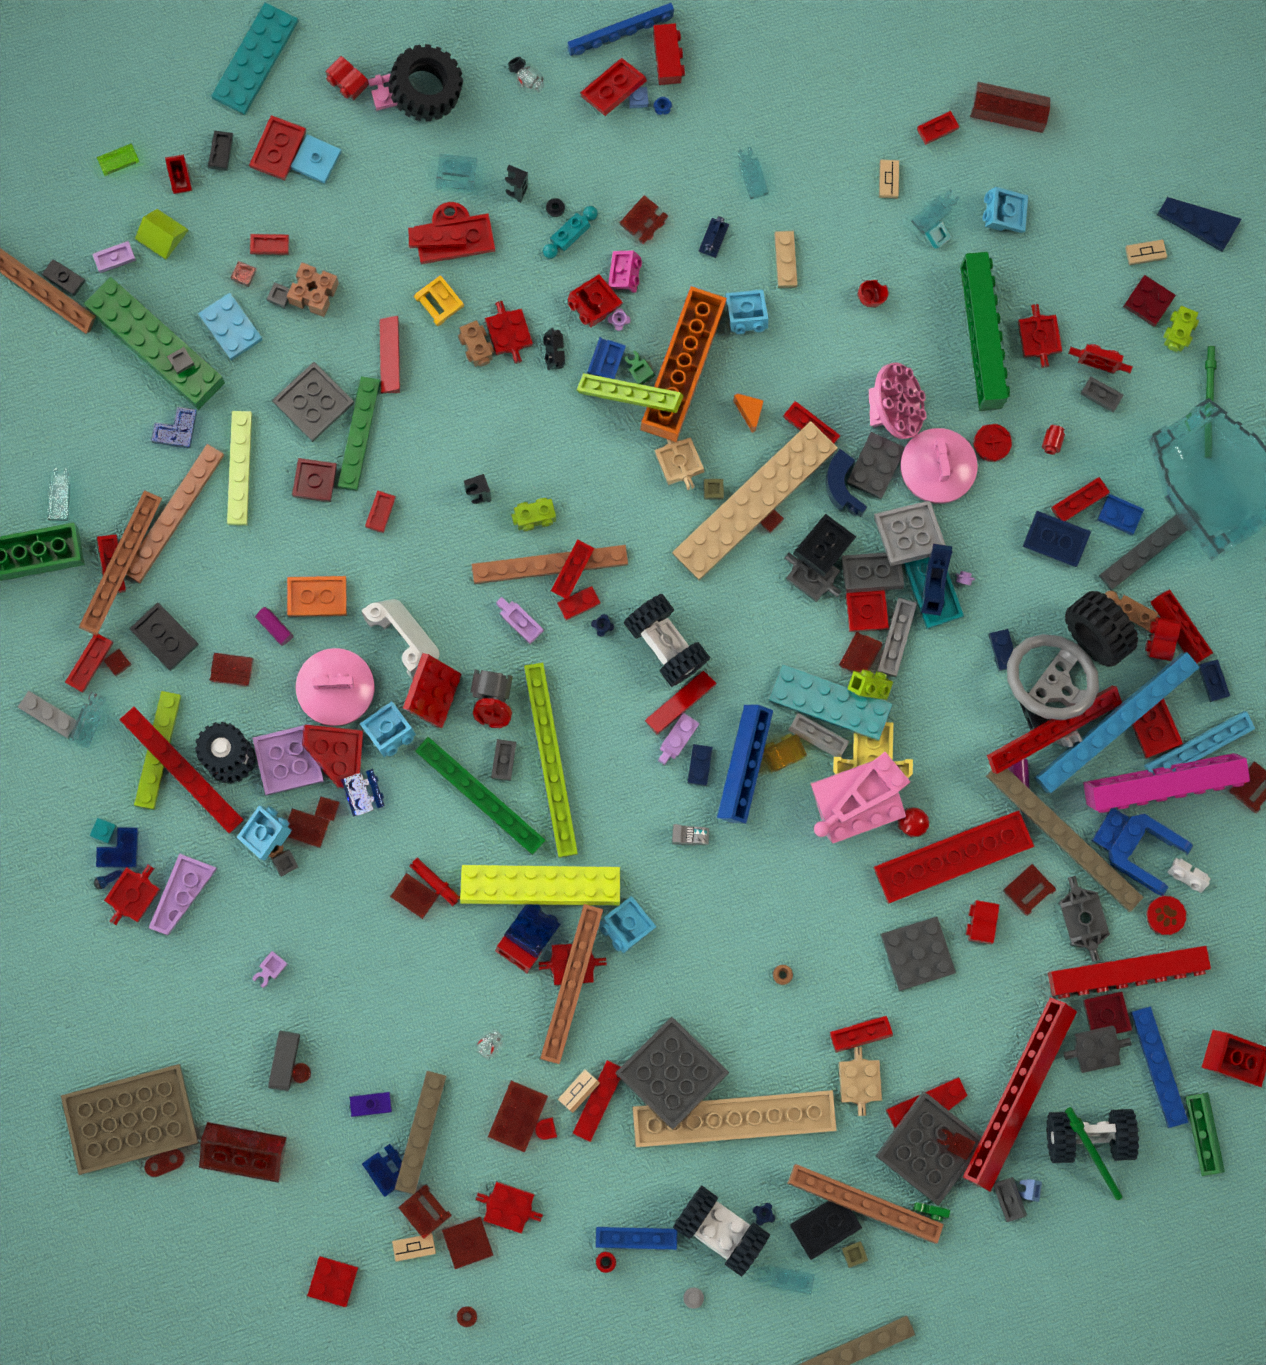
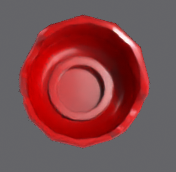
M866 280L859 286L857 294L863 305L876 308L887 300L889 292L888 287L879 284L878 280Z
M916 807L904 809L906 817L898 820L899 829L910 837H920L925 834L930 824L927 814Z

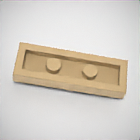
M794 231L775 232L778 288H797Z

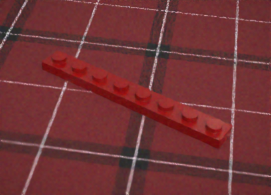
M1112 685L1097 693L1093 705L1080 716L1066 720L1051 719L988 754L987 758L992 772L995 774L1002 772L1119 706L1122 701L1117 686Z
M134 706L119 719L228 834L244 821Z

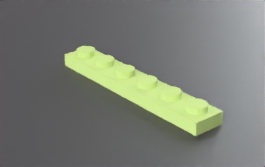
M232 411L228 525L248 524L251 411Z

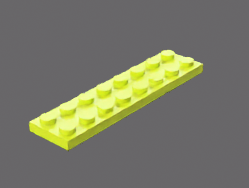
M462 865L460 904H588L620 906V867Z

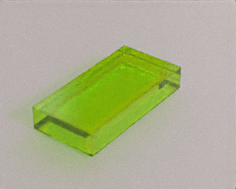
M132 143L97 157L104 176L140 162Z

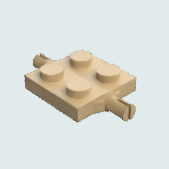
M691 437L677 442L666 439L668 444L656 449L655 455L668 485L684 481L687 490H690V486L693 489L695 486L691 478L704 473V467Z
M854 1047L855 1059L839 1062L841 1103L852 1102L857 1104L858 1116H866L865 1103L882 1101L879 1060L869 1061L863 1059L862 1047Z

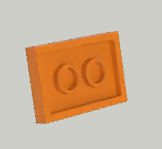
M346 576L287 577V616H347Z

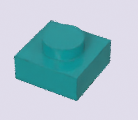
M937 222L925 232L934 249L939 248L951 238L942 222Z
M97 817L89 836L109 844L117 825Z

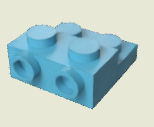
M999 187L989 190L984 197V203H987V209L982 217L983 221H985V227L999 231L1007 229L1018 233L1025 232L1028 195Z
M763 290L725 293L730 332L744 334L749 330L762 332L768 329L769 318Z
M392 701L360 723L383 757L387 755L393 756L397 752L398 747L403 744H410L416 735Z
M259 805L237 838L256 856L265 861L276 845L282 846L292 830L288 827L290 823L286 819L276 816L278 812L270 806L265 808Z
M632 896L603 917L599 923L602 934L605 936L609 935L613 940V947L617 951H622L623 954L656 928V925Z

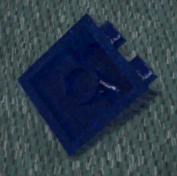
M526 904L504 936L537 958L561 924L558 923V919L554 915L545 914L539 905Z

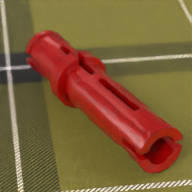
M418 857L412 862L413 864H410L409 867L436 890L438 896L441 895L452 907L458 903L460 896L449 887V883L443 882Z

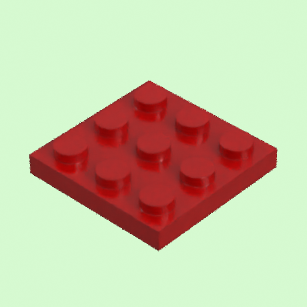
M422 653L403 709L435 727L443 728L462 674L433 656Z

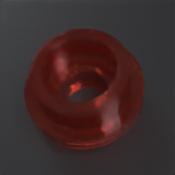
M297 1063L292 1070V1077L296 1083H304L311 1076L310 1068L304 1063Z
M470 1306L462 1307L457 1313V1321L463 1327H471L477 1320V1313ZM464 1313H469L471 1319L468 1321L464 1320Z

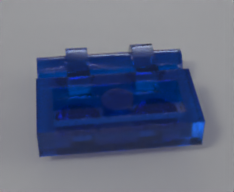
M373 769L366 771L367 779H363L362 773L341 779L353 817L372 811L371 802L375 801L377 809L385 806L383 792H380L377 783L379 779L378 776H375ZM370 784L372 796L368 795L366 785Z
M391 1144L384 1147L388 1154L386 1157L383 1158L377 1152L362 1163L384 1197L395 1190L402 1160L399 1157L400 1153L397 1149L394 1150ZM391 1160L398 1169L395 1173L387 1165Z

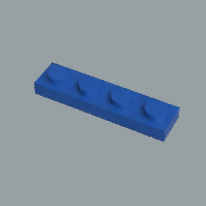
M596 1227V1248L677 1250V1230L670 1228Z

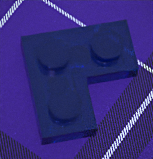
M177 407L174 425L155 422L151 439L152 443L191 448L197 410Z
M117 827V847H97L96 867L137 868L139 828Z

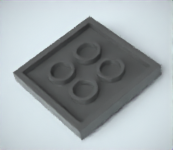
M315 362L307 367L272 400L312 442L354 404V401Z
M937 916L880 934L898 991L956 973Z

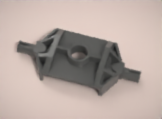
M1076 876L1068 877L1071 887L1070 892L1058 905L1062 909L1071 940L1070 945L1088 949L1092 962L1100 960L1097 951L1098 945L1110 935L1098 892L1082 889L1081 886H1078ZM1082 913L1089 914V923L1085 924L1080 920Z

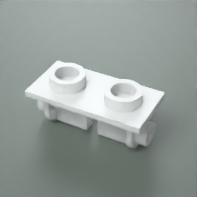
M1175 858L1172 863L1173 866L1167 871L1175 879L1182 881L1200 893L1210 884L1211 878L1208 877V874L1197 868L1192 873L1190 871L1192 865L1182 858Z

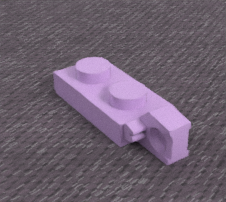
M502 597L496 602V605L502 610L500 612L502 618L529 644L534 642L544 632L543 628L517 603L515 604L512 601L509 604Z
M683 713L662 743L660 750L663 753L658 761L665 765L670 757L673 759L676 756L678 757L700 723Z

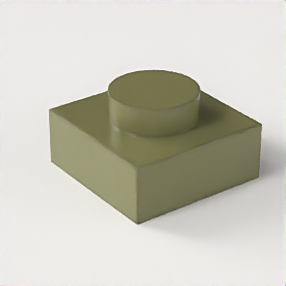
M704 479V500L724 499L723 479Z
M861 1241L841 1248L848 1268L868 1261Z

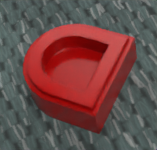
M553 1117L537 1123L535 1132L540 1139L548 1140L557 1137Z

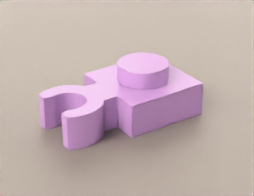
M271 951L259 966L263 971L255 974L253 980L256 981L259 977H263L264 982L261 984V987L264 988L268 985V978L271 976L276 979L288 963Z

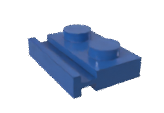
M599 337L587 374L615 379L626 345Z
M1108 494L1097 520L1133 535L1144 509Z

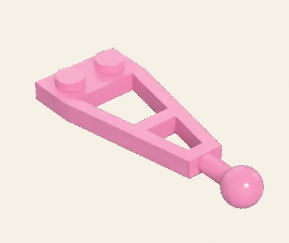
M884 752L869 764L833 808V815L825 822L820 821L815 824L814 833L819 837L827 836L830 827L837 821L843 823L893 797L906 787L910 780L889 755ZM874 770L890 791L867 803L856 789ZM852 796L860 807L844 815L840 809Z

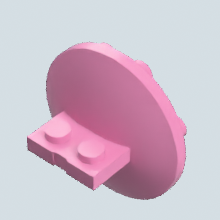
M901 363L887 364L878 372L875 387L869 389L870 426L884 425L893 436L899 439H908L917 435L923 421L926 419V412L924 410L925 393L921 390L911 368H907Z
M944 428L928 429L914 436L906 445L900 463L901 475L908 489L918 498L934 504L950 503L965 495L975 481L978 467L976 454L970 443L960 434Z
M340 648L326 649L311 656L301 667L296 680V695L301 708L311 719L326 726H343L359 719L370 707L375 692L374 678L367 663L357 654Z

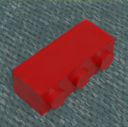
M676 23L653 25L659 85L680 84L682 76H685L684 65L680 63V59H683L682 47L678 46V41H681L680 30L676 29Z

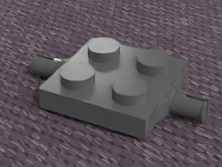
M790 552L785 556L784 559L793 565L792 571L786 577V580L815 602L827 591L836 597L840 595L842 591L833 585L834 579L840 572L839 569L833 566L822 577L799 558L797 559L790 554Z
M1108 1026L1076 1033L1075 1050L1066 1051L1063 1054L1065 1060L1077 1058L1080 1071L1085 1073L1121 1065L1119 1057L1120 1048L1131 1046L1132 1044L1130 1038L1118 1040L1116 1028Z

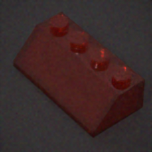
M977 82L970 117L1043 133L1050 111V97Z
M207 1122L201 1138L199 1168L279 1183L287 1137Z

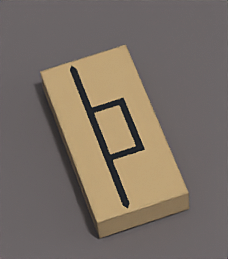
M880 160L879 198L898 199L899 160Z
M1163 240L1127 245L1125 247L1129 265L1165 260L1167 258Z
M584 1070L558 1100L573 1113L600 1083L589 1072Z
M433 1233L392 1241L396 1262L436 1254Z

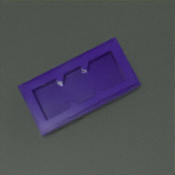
M390 1092L349 1097L351 1117L392 1112Z

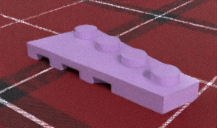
M179 854L149 928L169 935L217 868Z

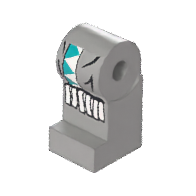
M674 824L672 844L709 845V828Z

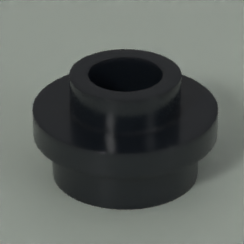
M520 56L513 58L508 62L509 71L515 74L520 73L524 70L526 61Z
M558 198L549 200L546 204L547 213L552 217L561 216L565 211L564 202ZM553 205H558L559 208H558V209H553L552 206H553Z

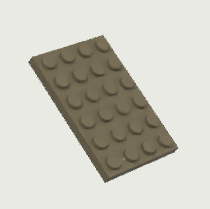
M180 1064L61 1095L79 1175L199 1143Z

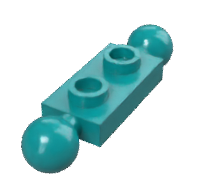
M587 206L583 210V216L576 213L550 237L553 244L544 246L543 255L548 259H553L557 256L559 248L566 251L591 227L588 221H593L597 218V209L594 206Z

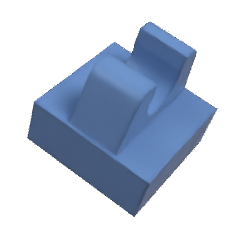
M1032 1179L1021 1180L1019 1184L1025 1185L1026 1191L1019 1192L1020 1197L1039 1202L1042 1182Z

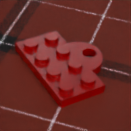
M446 202L438 206L433 213L432 223L414 226H466V247L418 248L421 264L495 252L489 214L470 216L467 209L456 202ZM448 208L455 211L452 216H446L444 212Z

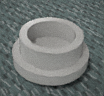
M689 1288L684 1293V1303L692 1309L700 1307L704 1301L702 1291L698 1288Z

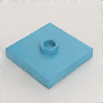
M307 134L290 167L292 170L325 184L342 151Z

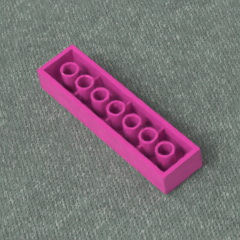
M1231 753L1171 765V768L1166 769L1159 767L1152 769L1153 772L1143 770L1085 781L1083 785L1086 804L1099 813L1109 812L1110 808L1114 807L1125 809L1129 808L1130 804L1135 803L1137 805H1146L1151 800H1156V802L1168 800L1167 797L1171 796L1182 798L1186 797L1187 793L1192 792L1194 794H1203L1208 789L1218 791L1225 789V786L1229 785L1240 787L1244 785V782H1249L1250 778L1247 758Z

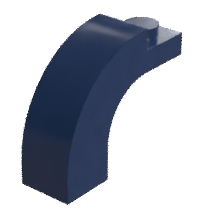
M839 449L833 457L826 474L827 493L831 502L839 511H842L846 506L852 515L861 517L865 513L867 506L848 492L844 481L845 475L851 469L855 460Z
M933 543L926 569L921 613L941 616L952 546Z

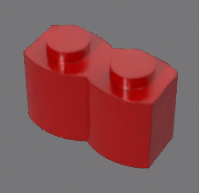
M342 56L325 71L327 75L326 80L333 87L335 85L339 87L341 94L347 99L350 97L352 100H355L369 86L368 79Z
M1156 617L1155 622H1151L1149 632L1152 633L1150 640L1146 641L1145 651H1147L1149 657L1167 661L1173 660L1181 628L1179 621Z
M976 900L974 905L970 904L968 915L972 916L971 924H967L965 935L969 936L968 941L990 945L994 943L999 904Z

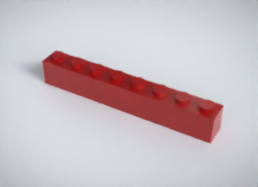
M1200 946L1051 971L1048 973L1052 996H1058V999L1069 998L1070 993L1077 992L1078 996L1090 994L1089 990L1097 989V993L1109 991L1108 987L1116 986V989L1128 988L1129 983L1141 986L1148 984L1147 980L1155 979V983L1167 981V977L1174 976L1176 980L1187 978L1186 974L1193 973L1194 976L1205 975V971L1210 970L1211 966L1207 946Z

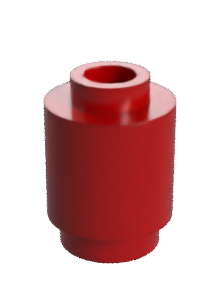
M1050 425L1049 429L1046 430L1042 444L1045 453L1055 455L1061 451L1065 437V429L1063 427Z
M608 1251L601 1252L596 1257L597 1268L603 1273L611 1272L616 1266L615 1256ZM603 1258L610 1260L607 1266L602 1264Z

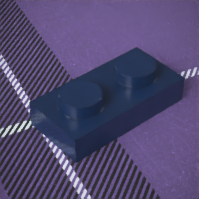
M1005 629L989 633L998 671L1007 670V662L1014 649L1009 630Z
M1218 659L1198 665L1210 702L1230 697Z
M693 744L688 784L707 786L713 747Z

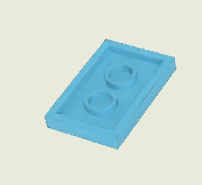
M228 293L198 313L230 360L238 357L263 340L231 293Z

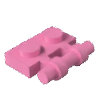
M379 74L375 75V78L368 79L370 87L378 86V89L371 91L376 111L397 106L398 104L397 102L393 103L391 99L392 94L389 93V86H383V83L389 82L390 74L383 76Z

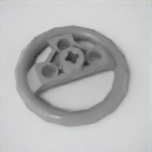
M1041 634L1026 638L1013 649L1007 662V681L1015 698L1026 709L1046 719L1066 720L1080 716L1093 705L1099 691L1098 671L1091 657L1078 644L1062 636ZM1041 646L1060 648L1061 650L1031 691L1027 693L1019 679V665L1023 656L1031 649ZM1077 661L1081 664L1086 674V690L1078 689L1071 682L1069 672ZM1055 666H1061L1064 671H1058ZM1062 690H1067L1070 696L1064 695ZM1036 692H1039V694L1044 696V698L1038 697L1036 695ZM1047 702H1061L1067 707L1055 708L1048 707L1045 704Z

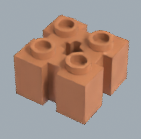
M301 263L296 274L298 283H292L287 294L288 302L302 309L307 305L310 312L325 317L330 305L328 296H334L339 285L336 275L326 271H322L320 275L315 267Z

